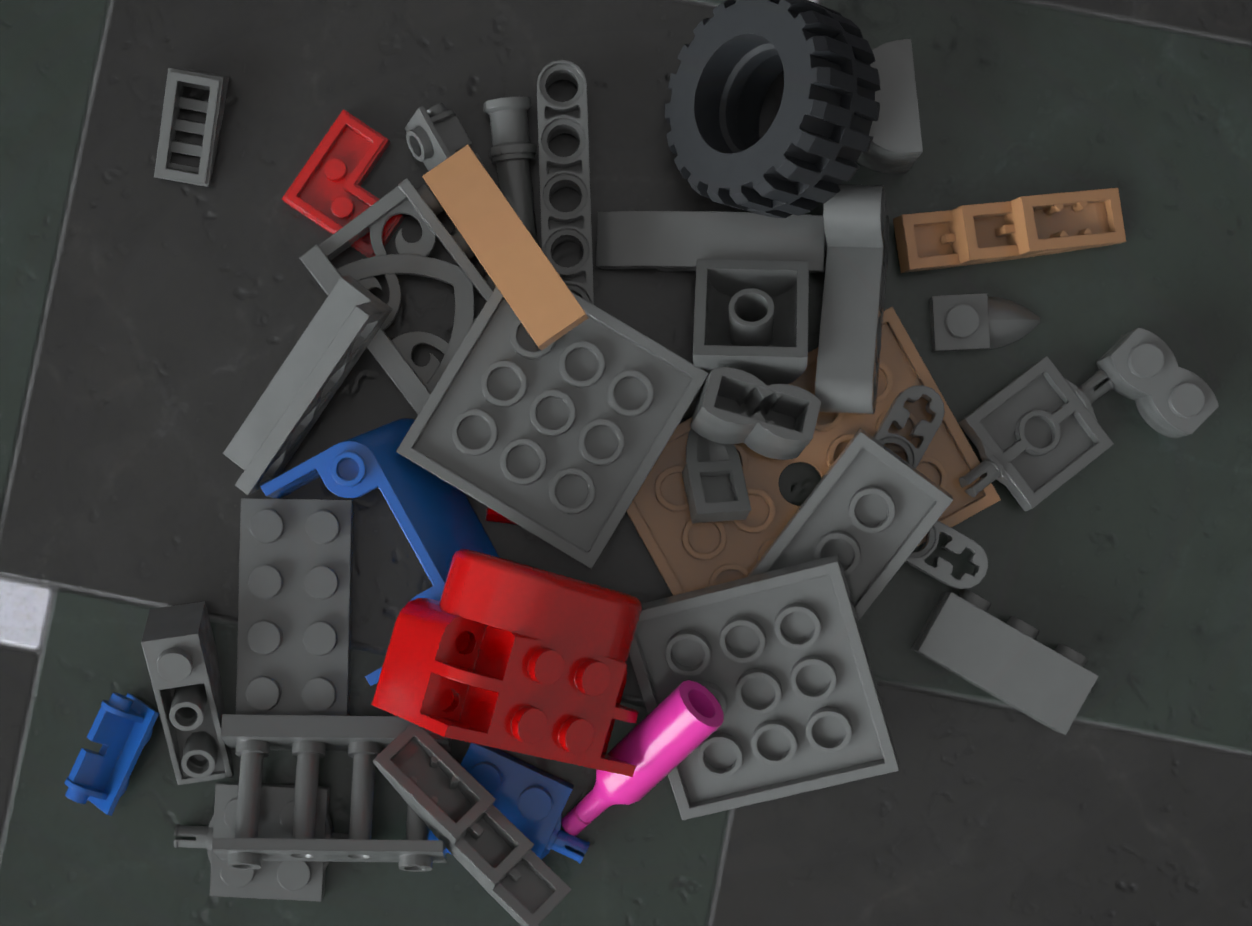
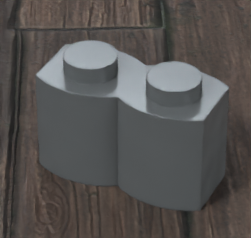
M1136 328L1123 334L1096 361L1098 370H1102L1108 375L1104 381L1106 382L1111 379L1115 392L1128 399L1135 400L1137 409L1147 424L1166 437L1175 439L1193 434L1219 407L1216 396L1209 385L1195 373L1178 367L1177 360L1169 346L1161 338L1148 330Z
M716 368L711 370L699 390L690 427L700 436L713 442L722 444H739L744 442L750 449L765 457L778 460L795 459L813 439L821 401L809 391L789 384L766 385L759 378L748 372L734 368Z

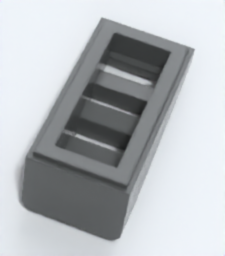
M181 67L168 68L154 178L205 187L210 186L226 104L229 76ZM184 87L209 90L208 101L184 97ZM180 108L207 113L205 123L180 119ZM176 130L204 135L202 145L175 140ZM172 152L201 157L199 167L170 162Z

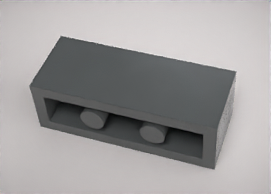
M961 589L958 596L952 592H942L911 650L1048 728L1066 735L1098 678V675L1084 668L1089 659L1061 643H1058L1056 649L1052 650L1036 641L1040 631L1010 615L1006 623L987 613L991 603L967 589Z

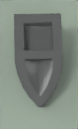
M987 293L941 295L929 298L932 353L981 351L1004 347L1021 339L1040 323V317L1028 308L1001 297L987 296Z
M691 428L686 444V465L682 471V478L692 524L746 520L751 511L741 460L735 445L710 441L697 434Z

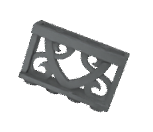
M406 178L396 188L319 246L316 244L299 259L328 296L343 276H351L369 291L373 288L382 290L379 281L375 277L385 276L390 291L387 305L393 310L367 348L416 413L419 414L477 319H474V288L483 300L487 302L496 285L488 274L482 277L471 263L470 259L475 254L456 228L449 233L436 217L444 209L428 187L423 184L415 189ZM399 214L410 215L417 219L422 228L420 240L415 243H408L403 238V229L401 228L395 240L399 254L387 255L382 240L386 222L391 217ZM370 232V240L376 256L361 259L336 269L331 260L349 248L359 238L361 239ZM436 238L458 266L428 257L434 249ZM396 275L428 277L454 286L455 316L449 344L434 334L419 331L404 333L390 340L384 330L394 321L401 305V287ZM419 344H427L435 347L445 355L440 363L430 353L429 363L421 367L414 364L412 351Z

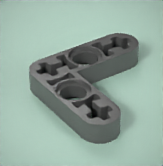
M924 385L912 386L900 392L894 399L873 437L883 445L894 444L899 446L905 454L906 462L917 468L940 427L945 414L944 403L940 395L932 388ZM920 397H923L928 401L925 410L932 416L929 422L921 420L913 427L909 436L920 439L915 448L905 437L888 433V429L892 423L898 430L903 429L910 416V412L903 407L905 401L914 403ZM938 520L927 533V541L923 548L917 552H912L905 561L946 586L955 589L971 588L979 584L985 577L988 569L987 555L977 542ZM940 533L948 538L941 548L953 554H961L964 549L971 552L968 562L975 566L972 574L961 573L955 579L950 575L953 571V565L939 556L934 558L933 567L925 563V559L936 549Z

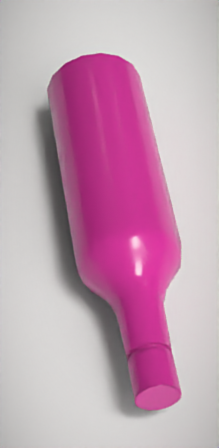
M690 680L683 681L607 753L610 756L635 765L633 777L596 769V782L593 789L562 819L561 823L564 830L572 836H577L610 806L615 804L630 805L640 801L722 725L724 713L714 695L701 684Z

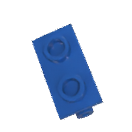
M113 692L109 701H102L100 710L87 738L103 745L99 752L81 748L72 770L64 782L68 786L65 794L68 799L80 804H86L87 800H89L109 816H112L120 797L128 787L130 775L143 747L152 736L153 726L159 715L157 711L129 693L124 696Z

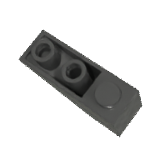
M203 601L150 609L141 644L177 784L183 785L233 777L231 751L221 738L222 714H225L219 663L206 603Z

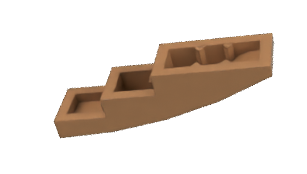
M468 144L422 176L541 351L589 318Z
M1118 188L1021 196L1012 201L962 205L953 210L904 214L893 219L901 273L1007 261L1126 242Z

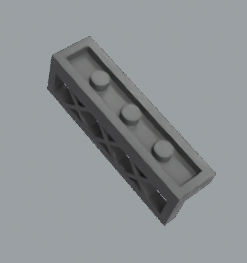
M347 275L339 279L223 452L226 457L244 470L235 486L247 495L261 490L260 486L280 476L393 310L351 276Z

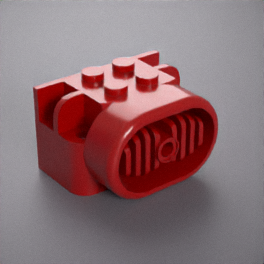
M460 549L453 555L441 600L417 598L408 602L401 609L395 622L372 705L446 738L633 777L635 765L606 754L615 719L636 723L639 713L634 709L621 705L620 702L627 679V664L625 661L628 660L642 604L637 597L481 552Z

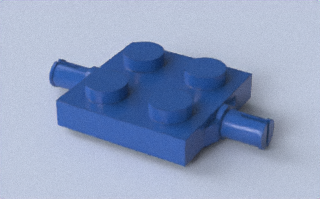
M471 743L460 765L496 799L493 805L534 844L531 850L541 860L552 849L581 864L590 842L572 836L560 829L562 825V811L574 785L499 749ZM430 830L428 840H439Z

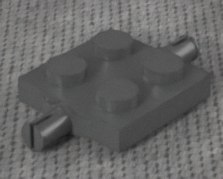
M1046 356L958 422L978 449L982 460L979 465L959 478V483L963 488L980 477L965 492L971 497H976L980 491L997 479V481L1007 487L1022 509L1028 511L1037 506L1114 445L1098 424L1094 409L1091 406L1100 397L1114 388V384L1110 379L1099 385L1096 389H1093L1108 377L1107 373L1098 370L1092 377L1077 387L1065 379L1048 356Z
M219 781L216 783L214 815L209 826L176 825L174 836L178 837L174 839L175 848L207 849L211 863L209 896L321 902L324 899L326 869L329 862L262 861L260 869L239 870L227 867V860H220L213 852L212 838H235L239 782ZM262 783L258 838L292 839L295 785ZM318 786L315 839H349V833L333 832L334 828L329 816L330 787Z

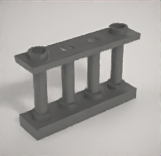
M222 714L221 738L230 750H236L235 754L241 757L235 838H212L213 852L220 860H227V867L239 870L260 869L262 861L399 862L400 870L425 872L433 870V863H447V850L444 841L428 840L429 828L408 804L406 840H372L375 764L373 760L411 722L398 716ZM423 728L447 752H451V738L443 737ZM270 750L292 751V756L297 757L292 839L258 838L263 760L269 757ZM326 751H348V756L353 758L349 839H315L320 758L326 756Z

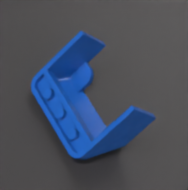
M398 419L340 442L260 486L265 496L276 499L289 495L321 477L325 486L332 493L343 498H358L379 487L433 585L416 595L411 601L417 598L441 600L453 555L460 549H469L501 558L466 494L396 452L414 423V419ZM382 667L365 676L370 686L378 683Z

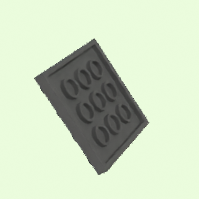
M496 286L396 452L592 569L709 373L699 367H694L692 363L573 292L571 293L589 318L541 351Z
M839 554L642 603V610L629 656L648 714L683 681L687 680L697 682L707 688L717 699L724 713L722 725L668 774L682 820L899 771L898 755Z

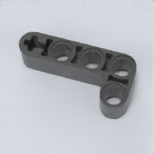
M838 184L841 191L824 203V231L828 247L815 396L821 401L819 412L874 414L877 402L889 251V214L884 185Z

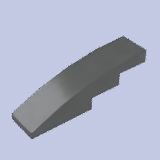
M598 212L596 267L601 269H657L662 272L696 271L697 259L809 261V273H823L826 269L827 242L823 215L797 216L792 214L787 218H772L752 212Z
M411 723L374 758L373 763L410 808L439 840L444 841L445 847L521 926H539L571 892L572 889L531 850L534 844L493 805L496 799L422 727Z

